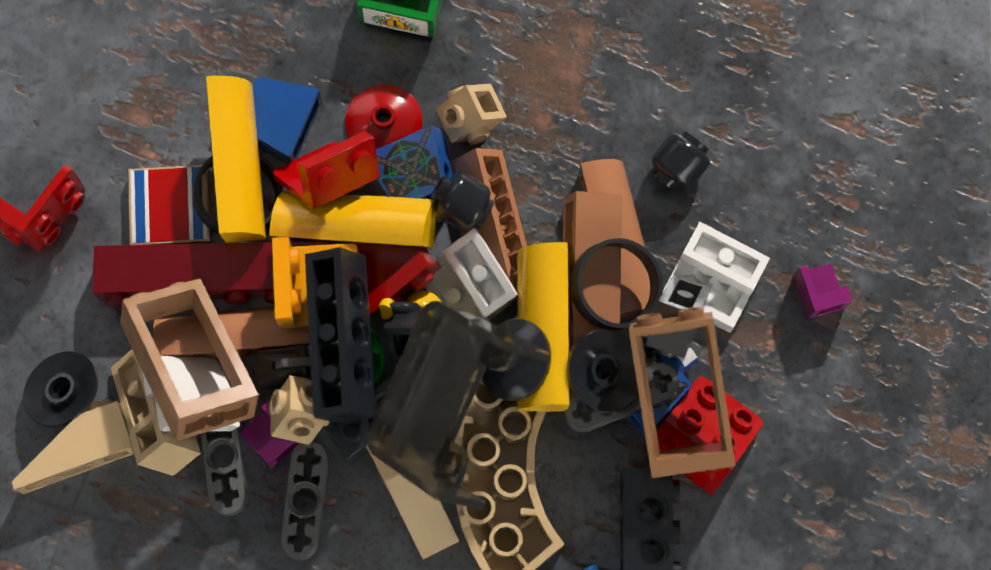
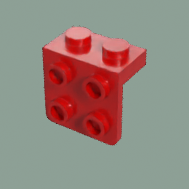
M363 131L340 143H329L273 171L274 179L312 209L326 206L333 200L351 191L361 189L365 184L380 177L374 137Z
M64 165L26 215L0 198V235L15 246L23 242L38 253H40L45 245L50 246L60 234L61 223L68 214L73 215L76 213L85 199V195H83L85 187L74 170Z
M360 242L347 243L356 244L358 253L366 256L370 316L381 317L379 304L384 298L400 302L413 291L418 292L424 289L434 280L435 277L433 275L442 268V265L428 247Z
M700 376L695 380L692 387L685 393L657 431L660 451L721 442L713 384L706 377ZM724 391L736 465L763 426V421L759 416ZM733 467L685 473L683 475L712 495Z

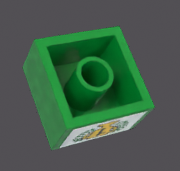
M358 0L359 22L434 38L443 0Z

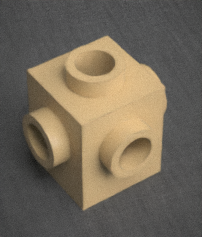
M491 84L458 87L447 94L448 100L436 108L443 129L451 143L469 142L470 145H475L483 142L491 136L490 130L507 118Z
M290 375L281 389L275 390L271 397L272 437L309 445L323 426H327L330 422L313 418L312 380L308 378Z

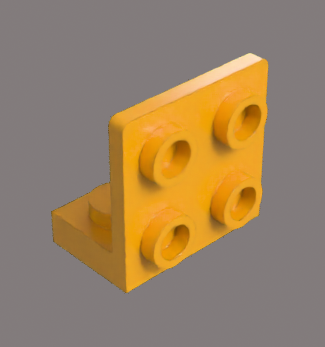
M289 237L272 238L275 319L279 328L309 327L305 254L338 247L358 253L356 244L292 247Z

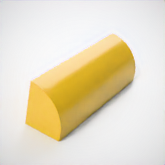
M206 76L219 234L226 243L265 240L266 231L253 86L250 81L239 77Z
M285 190L279 194L274 204L269 236L434 247L436 227L434 206L436 199L345 194L326 206L312 209L290 191Z
M568 242L533 244L517 251V293L519 295L517 297V319L530 321L543 330L550 343L551 365L541 387L531 396L518 400V411H565L569 407V381L567 376L569 357Z

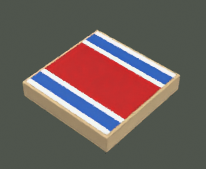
M202 165L128 169L130 245L211 243V230L200 220L193 204V186ZM208 169L200 180L199 195L203 207L210 215Z

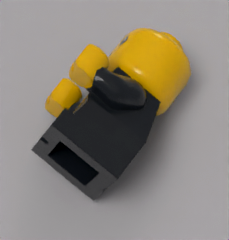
M424 290L413 292L407 297L405 302H394L390 298H384L379 304L381 317L383 319L394 317L391 322H386L383 327L385 341L388 344L387 350L390 364L430 363L435 352L434 331L443 315L441 300L435 294Z

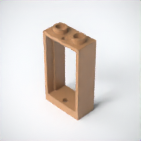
M201 279L189 282H176L167 288L149 293L140 292L130 298L123 299L120 324L175 441L254 417L259 394ZM194 309L232 387L183 402L145 322Z
M702 307L683 309L678 311L679 317L662 319L660 313L638 316L636 318L637 323L629 325L652 478L735 467L712 312L704 313ZM704 328L721 442L660 451L642 337Z

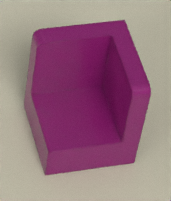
M831 264L809 269L805 265L799 267L793 275L808 320L844 310L853 301L848 286L839 287Z
M266 401L261 406L263 412L241 431V435L273 469L300 443L271 436L270 404Z

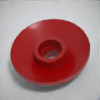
M380 84L368 87L354 97L346 112L345 126L349 138L363 131L372 135L377 150L422 130L423 118L419 104L409 92L394 85ZM381 112H387L391 116L390 120L385 123L377 121L376 117Z

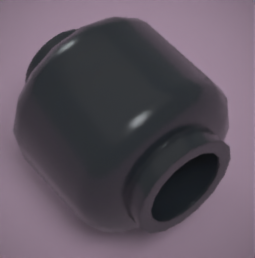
M686 131L681 135L671 133L652 156V164L659 170L654 177L672 191L677 185L683 189H691L710 165V159L706 155L709 149Z
M463 171L456 172L449 179L443 176L436 184L431 195L432 198L436 199L434 206L436 216L461 231H467L473 227L480 228L488 218L494 205V201L490 199L491 192L489 187Z

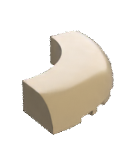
M509 352L506 355L505 363H507L510 358ZM477 367L471 377L458 413L452 449V479L461 527L471 553L481 570H538L564 546V542L555 532L545 514L535 481L536 440L548 411H518V401H507L492 395L484 386Z

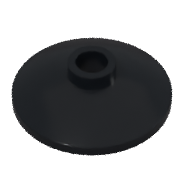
M523 319L504 321L490 331L481 346L478 358L480 378L486 389L497 398L507 401L525 399L535 393L544 383L551 365V348L545 333L536 324ZM509 352L510 358L508 362L505 363L506 355Z
M600 329L585 334L575 343L567 362L568 381L575 396L585 406L599 412L618 411L631 404L639 392L630 339L617 331ZM597 365L603 369L602 379H599L596 375Z
M65 351L46 358L32 371L25 384L23 403L27 414L35 422L46 427H60L69 424L74 418L84 413L93 402L98 389L97 370L86 356L78 352Z

